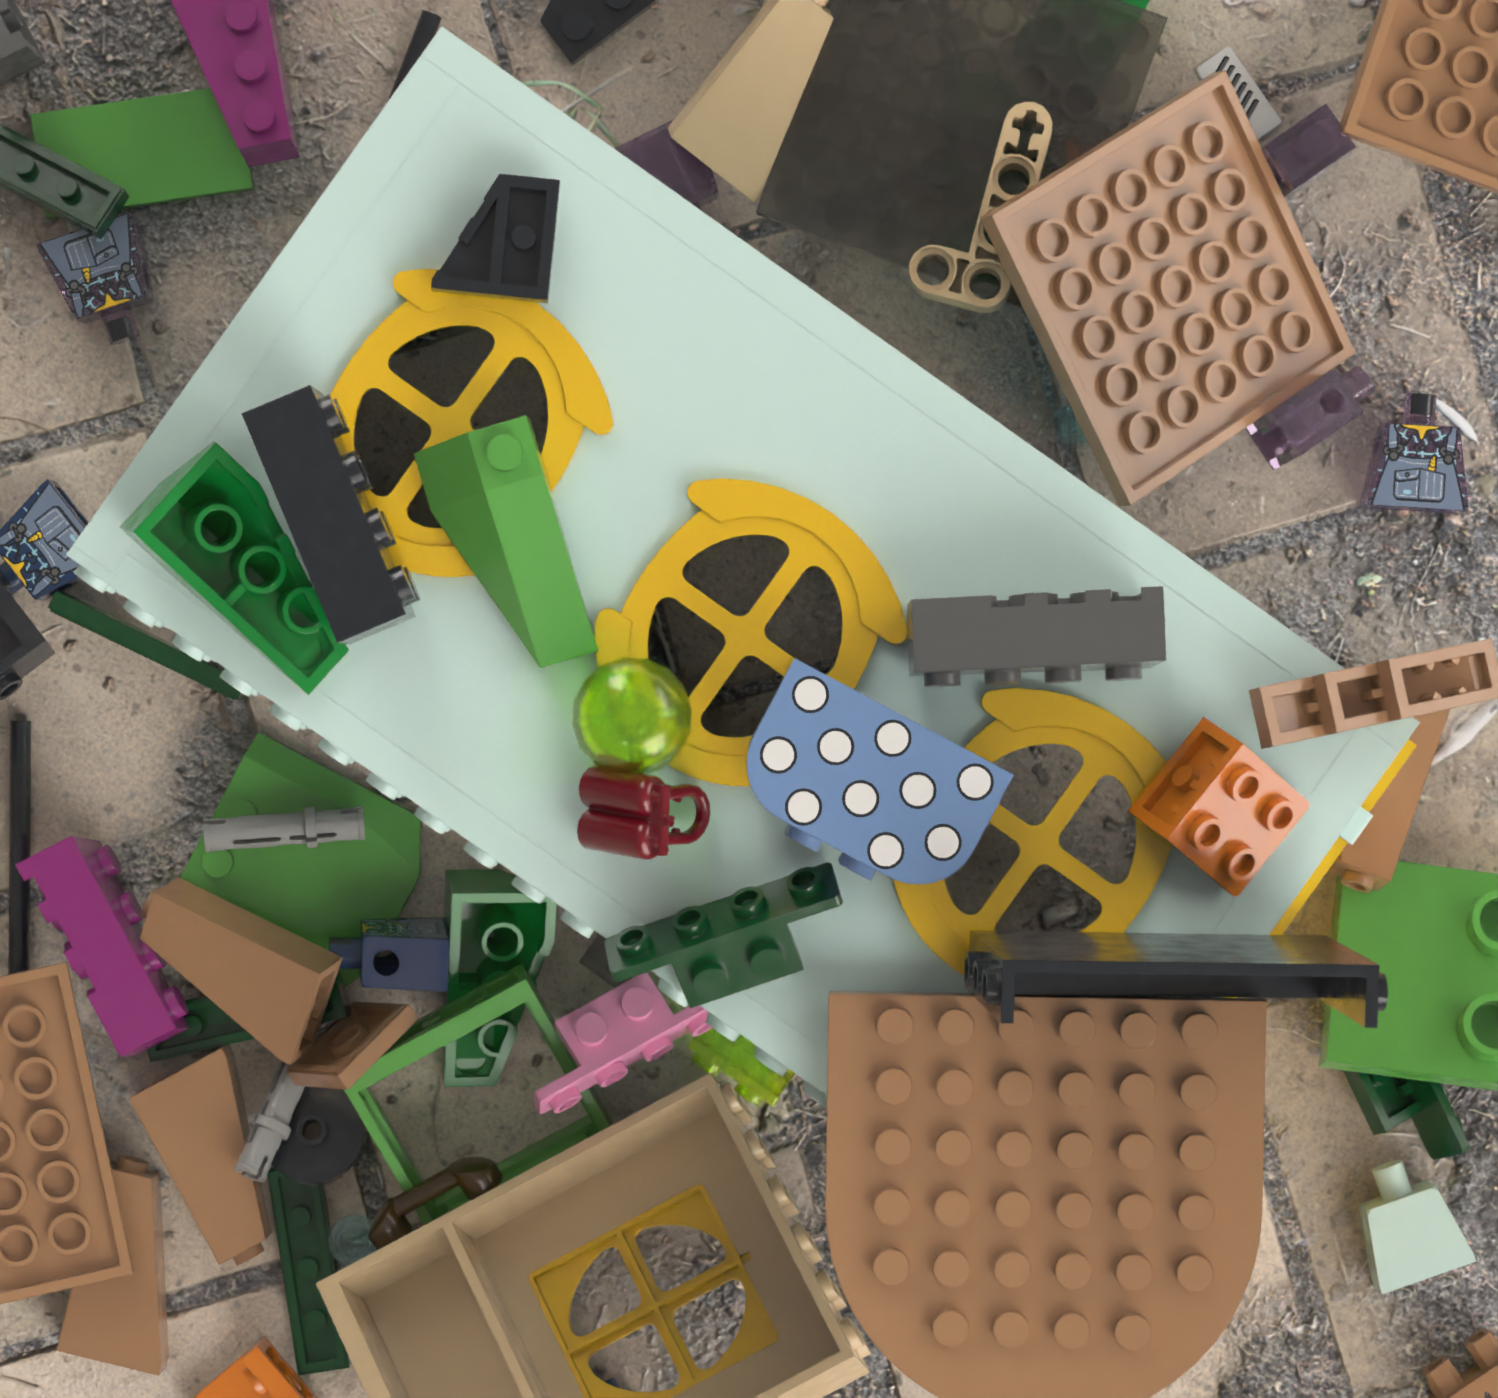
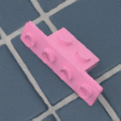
M645 972L554 1021L556 1032L578 1068L537 1090L534 1098L535 1108L540 1115L553 1109L554 1113L563 1112L579 1102L582 1098L581 1092L597 1083L602 1088L607 1087L623 1078L628 1073L626 1067L642 1058H645L647 1062H651L662 1057L674 1047V1040L689 1032L693 1037L707 1032L712 1028L705 1022L707 1020V1010L700 1005L691 1009L688 1006L673 1015L648 972Z

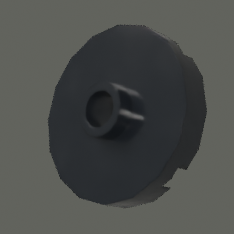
M305 1086L288 1125L291 1128L287 1141H281L271 1164L289 1180L309 1186L332 1183L343 1177L342 1175L348 1172L352 1166H355L363 1154L367 1140V1129L343 1089ZM319 1123L322 1127L320 1136L314 1140L306 1139L304 1131L307 1125Z

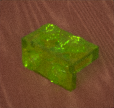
M711 1028L701 1035L692 1036L688 1042L687 1047L695 1052L691 1060L707 1073H712L714 1077H717L720 1071L738 1082L734 1090L757 1107H760L763 1101L774 1107L780 1099L781 1093L795 1075L793 1071L788 1069L782 1077L754 1057L756 1053L754 1051L756 1048L754 1044L741 1034L733 1042Z

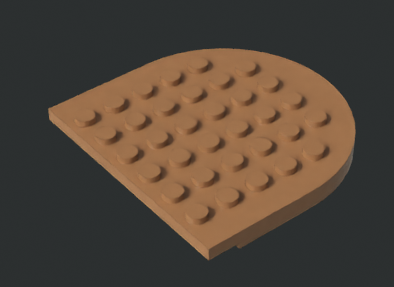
M829 991L825 1192L827 1237L832 1262L845 1298L868 1337L884 1356L908 1378L939 1398H1150L1174 1383L1192 1368L1215 1344L1237 1310L1252 1275L1260 1243L1263 1203L1267 1001L1264 998L1014 995V1022L1000 1023L971 993Z

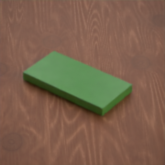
M211 88L30 114L34 142L124 188L130 197L122 209L255 190L252 167L247 166ZM44 210L46 219H60L56 215Z

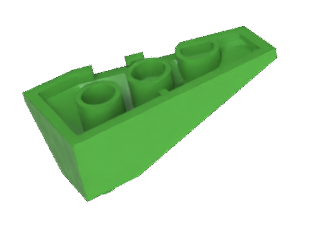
M524 415L464 433L414 453L432 514L538 666L543 668L597 652L598 647L530 419Z

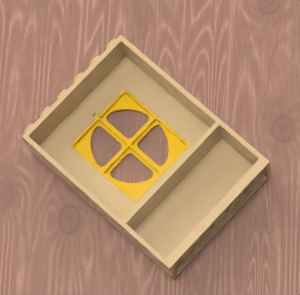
M712 1073L701 1077L316 1283L368 1398H823L868 1374L870 1371L863 1358L870 1355L871 1351L857 1325L854 1326L849 1316L844 1319L842 1318L839 1310L847 1307V1304L834 1279H830L825 1269L818 1271L815 1264L823 1260V1257L810 1232H806L800 1221L794 1224L791 1217L800 1212L789 1190L785 1185H782L778 1176H770L768 1171L775 1168L776 1165L763 1140L758 1138L753 1128L747 1131L745 1125L753 1122L742 1098L739 1094H736L730 1082L721 1086ZM656 1226L689 1227L700 1230L717 1239L723 1245L726 1256L723 1262L669 1291H662L658 1288L637 1246L636 1237L640 1231ZM616 1248L620 1252L640 1293L641 1303L636 1309L582 1337L576 1336L570 1324V1311L576 1288L592 1262L604 1250ZM731 1280H738L742 1283L746 1294L744 1315L738 1333L728 1350L712 1367L705 1370L700 1369L696 1366L675 1323L674 1314L680 1307ZM653 1325L658 1330L678 1371L679 1381L673 1388L662 1391L634 1392L624 1390L596 1377L590 1368L589 1359L597 1351L642 1327Z

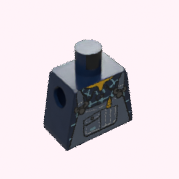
M47 479L0 529V556L4 560L0 565V581L11 595L25 587L35 600L45 601L53 597L55 591L62 592L83 581L74 574L79 564L66 554L89 522L55 481Z
M443 917L360 920V937H329L328 950L343 957L339 969H359L361 987L448 992L449 937ZM382 950L392 951L391 954L385 957L376 956Z

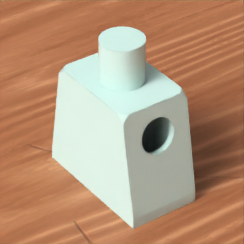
M1402 1160L1390 1161L1372 1169L1380 1196L1359 1204L1371 1280L1373 1286L1381 1294L1476 1262L1473 1251L1439 1190L1433 1183L1426 1180L1410 1185Z

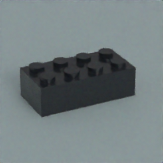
M308 385L241 413L337 643L352 644L416 617L411 604L420 600L419 593L408 568H403L402 565L395 567L388 548L397 544L396 538L384 511H379L378 508L371 510L364 492L374 487L361 456H356L354 451L348 453L341 436L349 433L350 429L337 399H333L330 394L324 396L313 386Z

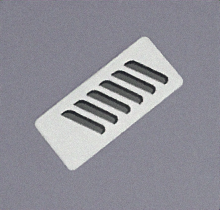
M1230 47L1224 48L1197 67L1196 72L1202 80L1212 73L1226 70L1257 140L1281 123V119Z

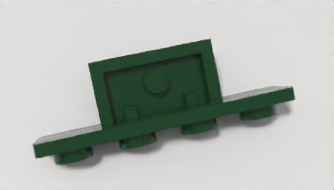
M827 862L815 867L800 868L780 879L756 887L742 888L733 895L701 906L686 907L675 915L643 926H631L622 930L619 934L606 938L604 944L613 980L619 982L672 964L691 1009L804 970L801 956L788 923L842 905L843 899L833 866Z
M1343 1070L1373 1135L1387 1133L1399 1124L1412 1118L1427 1152L1433 1160L1461 1155L1470 1149V1145L1463 1133L1462 1124L1454 1114L1440 1083Z

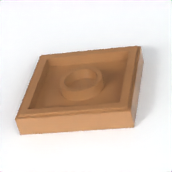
M353 1002L349 1006L351 1016L335 1020L315 1040L313 1047L287 1068L286 1073L296 1086L349 1090L419 1017L409 1004Z

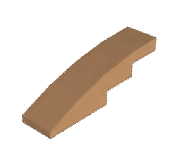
M1492 638L1251 689L1249 694L1261 749L1498 699V663Z

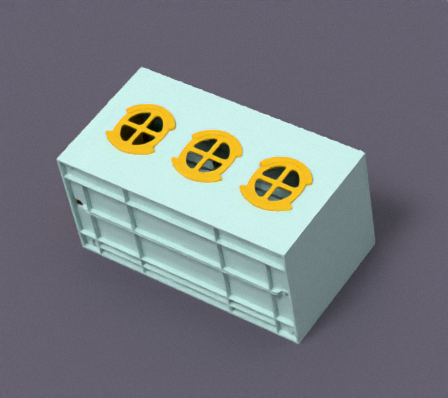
M441 26L66 554L79 564L74 574L102 593L106 590L111 594L116 592L128 598L123 608L132 616L151 628L155 625L159 628L164 626L173 630L177 634L171 642L184 653L199 662L202 659L206 662L210 660L218 662L225 667L220 675L225 682L248 697L251 694L254 696L260 694L270 699L274 703L268 711L273 716L296 731L299 728L302 730L308 728L322 736L317 746L326 754L345 766L348 763H360L371 771L366 778L370 785L393 800L401 798V796H406L419 805V808L414 813L418 819L442 835L449 830L457 832L468 840L463 847L466 853L489 869H492L497 864H502L517 875L511 883L515 888L539 904L548 897L564 908L565 911L560 916V919L586 938H589L594 931L604 938L619 934L628 927L643 926L675 915L686 907L701 906L733 895L742 888L756 887L788 876L800 868L815 867L827 862L831 863L843 899L842 905L788 923L801 956L804 970L700 1005L708 1012L706 1015L707 1020L705 1021L708 1025L733 1042H735L740 1034L756 1047L754 1049L756 1052L754 1057L783 1077L788 1069L796 1073L803 1080V1092L826 1109L829 991L970 993L964 983V958L966 951H969L970 931H995L997 922L1038 866L1048 865L1099 901L1101 905L1099 916L1079 932L1282 935L1344 847L1349 843L1351 845L1354 844L1373 817L1369 812L1417 745L1410 741L1409 738L1420 724L1414 717L1261 749L1249 690L1345 668L443 26ZM499 174L560 180L548 303L432 292L431 290L433 276L437 270L441 269L459 241L458 237L483 204L485 195ZM453 326L479 327L491 333L495 340L493 350L456 402L449 407H442L390 370L389 360L393 353L406 343L425 333ZM518 357L525 358L537 369L546 392L548 425L541 458L598 651L543 668L538 666L443 528L423 527L409 518L407 513L408 506L423 486L415 459L389 495L384 497L377 496L371 490L364 493L371 510L378 508L379 511H384L392 528L397 544L389 547L388 550L395 567L402 565L403 568L407 567L415 583L420 600L411 605L416 617L352 644H346L349 651L309 695L304 693L129 537L120 526L164 479L214 441L260 483L269 500L268 504L283 532L288 535L296 550L295 554L312 584L241 413L311 385L324 396L330 394L333 399H337L350 429V432L342 435L341 438L347 452H355V422L362 397L370 389H379L430 426L431 436L422 448L424 450L464 433L474 431L471 425V418L510 362ZM746 535L773 536L783 541L789 549L788 558L750 612L744 616L733 615L689 584L683 577V568L689 560L721 541ZM811 566L821 568L831 578L840 601L842 613V636L839 653L834 667L826 675L991 763L1015 750L1040 744L1067 745L1077 750L1082 756L1081 768L1040 824L1029 825L998 804L989 823L1018 844L1019 854L983 906L975 914L967 915L954 905L944 879L929 884H908L894 880L877 871L871 881L840 865L838 859L842 852L822 842L816 852L784 835L788 823L765 809L756 798L749 783L747 753L753 735L745 737L717 736L702 726L701 717L744 657L755 656L779 674L785 676L794 658L769 641L765 635V626L802 573ZM1163 586L1166 661L1151 668L1142 669V679L1106 681L1105 670L1081 671L1082 681L1045 683V672L1021 673V683L985 685L984 674L960 675L961 685L924 687V676L909 677L907 603L911 599L992 595L997 596V600H1009L1011 595L1044 592L1058 594V598H1070L1069 594L1101 589H1111L1118 592L1119 596H1136L1141 593V587ZM666 597H671L718 629L725 637L724 648L688 699L679 706L669 704L659 694L653 681L648 660V637L652 616L658 602ZM1203 717L1247 746L1309 802L1308 810L1238 896H1232L1173 845L1142 824L1137 818H1135L1136 839L1132 863L1128 875L1118 884H1112L1063 850L1059 844L1061 832L1101 777L1106 775L1115 777L1124 786L1131 805H1133ZM598 766L657 776L665 784L671 786L680 784L698 786L706 793L710 802L711 814L709 824L705 833L697 841L690 844L668 845L669 851L667 856H657L650 860L586 849L580 844L577 836L578 822L582 814L589 809V807L582 803L579 796L580 779L588 768ZM683 797L680 803L670 800L669 815L674 816L675 824L673 827H669V832H671L672 828H679L680 832H683L692 826L696 816V806L690 797ZM672 964L651 970L660 977L657 988L678 1004L687 1007V1000ZM1213 997V998H1238V997Z

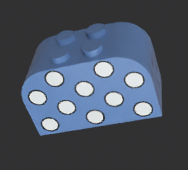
M796 658L792 660L751 738L747 753V774L751 788L756 798L766 810L788 823L784 835L816 852L822 842L842 852L838 859L840 865L871 881L877 871L894 880L908 884L934 883L954 874L972 855L1014 774Z

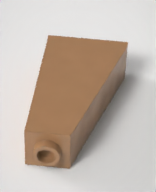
M1450 709L1414 717L1420 724L1409 740L1417 745L1369 812L1373 817L1353 845L1347 844L1329 868L1328 872L1342 877L1341 883L1346 887L1359 892L1370 893L1372 889L1379 891L1391 881Z
M179 877L159 890L154 889L148 895L141 912L145 922L140 939L279 1060L291 1065L313 1047L343 957Z
M225 1045L137 1092L129 1100L218 1264L220 1265L233 1258L238 1266L264 1251L261 1242L268 1238L272 1230L261 1182L250 1180L242 1176V1173H237L233 1170L248 1140L250 1128L234 1054L230 1045Z
M118 1155L116 1162L110 1160L134 1273L71 1288L56 1351L159 1376L166 1368L169 1358L160 1172L148 1170V1162L143 1159Z

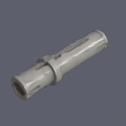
M305 806L304 811L232 818H203L206 852L290 844H307V848H318V843L341 840H365L363 806L334 810H315V806Z
M283 1061L279 1064L259 1113H253L248 1125L252 1129L233 1169L237 1173H242V1176L257 1182H265L281 1141H287L291 1132V1128L288 1125L305 1086H296L286 1073L290 1065Z

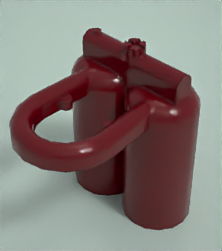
M592 766L583 773L579 783L580 799L589 809L582 814L578 822L577 836L580 844L586 849L650 860L657 856H667L669 851L668 845L690 844L697 841L705 833L711 814L710 802L706 793L695 785L680 784L671 786L665 784L657 776ZM683 797H690L696 806V816L692 826L683 832H680L679 828H672L671 832H669V827H673L675 824L674 816L669 815L670 800L680 803Z

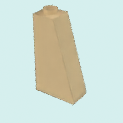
M768 0L668 127L670 137L753 202L756 201L763 190L834 19L830 11L824 7L829 0Z

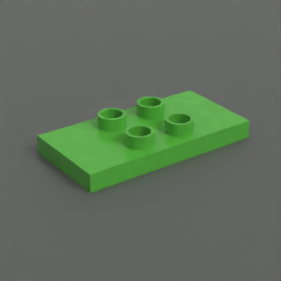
M1398 861L1391 881L1379 891L1372 889L1370 893L1359 892L1346 887L1341 883L1342 877L1336 875L1331 938L1380 965L1379 973H1384L1387 979L1388 999L1385 1010L1378 1011L1377 1028H1365L1325 1003L1319 1067L1498 1091V874Z

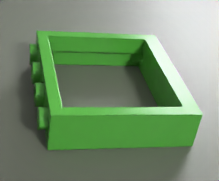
M523 963L419 1018L349 1090H344L403 1191L410 1189L424 1181L369 1086L525 1003L564 1074L566 1075L578 1068L554 1028L555 1019ZM593 1086L581 1092L582 1098L580 1102L588 1115L496 1164L503 1174V1179L499 1185L613 1125ZM458 1185L417 1208L415 1211L423 1225H426L471 1200L467 1199Z

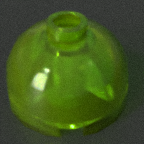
M622 657L600 665L584 679L573 701L572 727L580 749L594 765L614 773L635 772L650 774L662 770L681 753L691 733L692 707L684 685L668 668L647 658Z

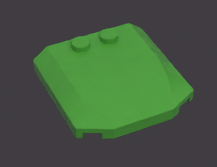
M258 732L244 754L211 818L304 811L305 806H315V810H334L363 806L365 840H341L318 843V848H307V844H290L206 852L203 833L180 878L327 950L329 937H360V920L399 918L422 872V821L414 815L415 812L283 743ZM340 969L344 988L360 977L359 969Z

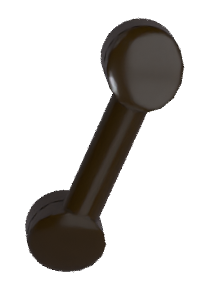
M466 1157L450 1163L445 1169L396 1197H391L385 1201L372 1221L368 1238L374 1247L379 1250L411 1233L413 1227L405 1215L458 1185L467 1199L473 1200L497 1187L503 1179V1174L495 1162L489 1158Z

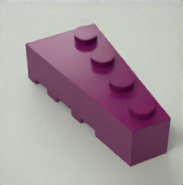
M171 0L247 166L253 167L300 158L272 0Z
M70 836L15 864L24 881L34 877L43 893L42 901L37 906L47 924L52 922L60 933H65L68 941L64 944L65 951L63 953L72 970L82 980L89 978L94 986L87 990V997L119 1056H135L189 1028L184 1018V1015L189 1012L185 999L176 986L169 987L161 968L166 966V961L140 939L142 928L139 921L144 919L141 916L142 909L130 891L124 892L117 877V874L121 873V866L109 845L102 846L101 841Z

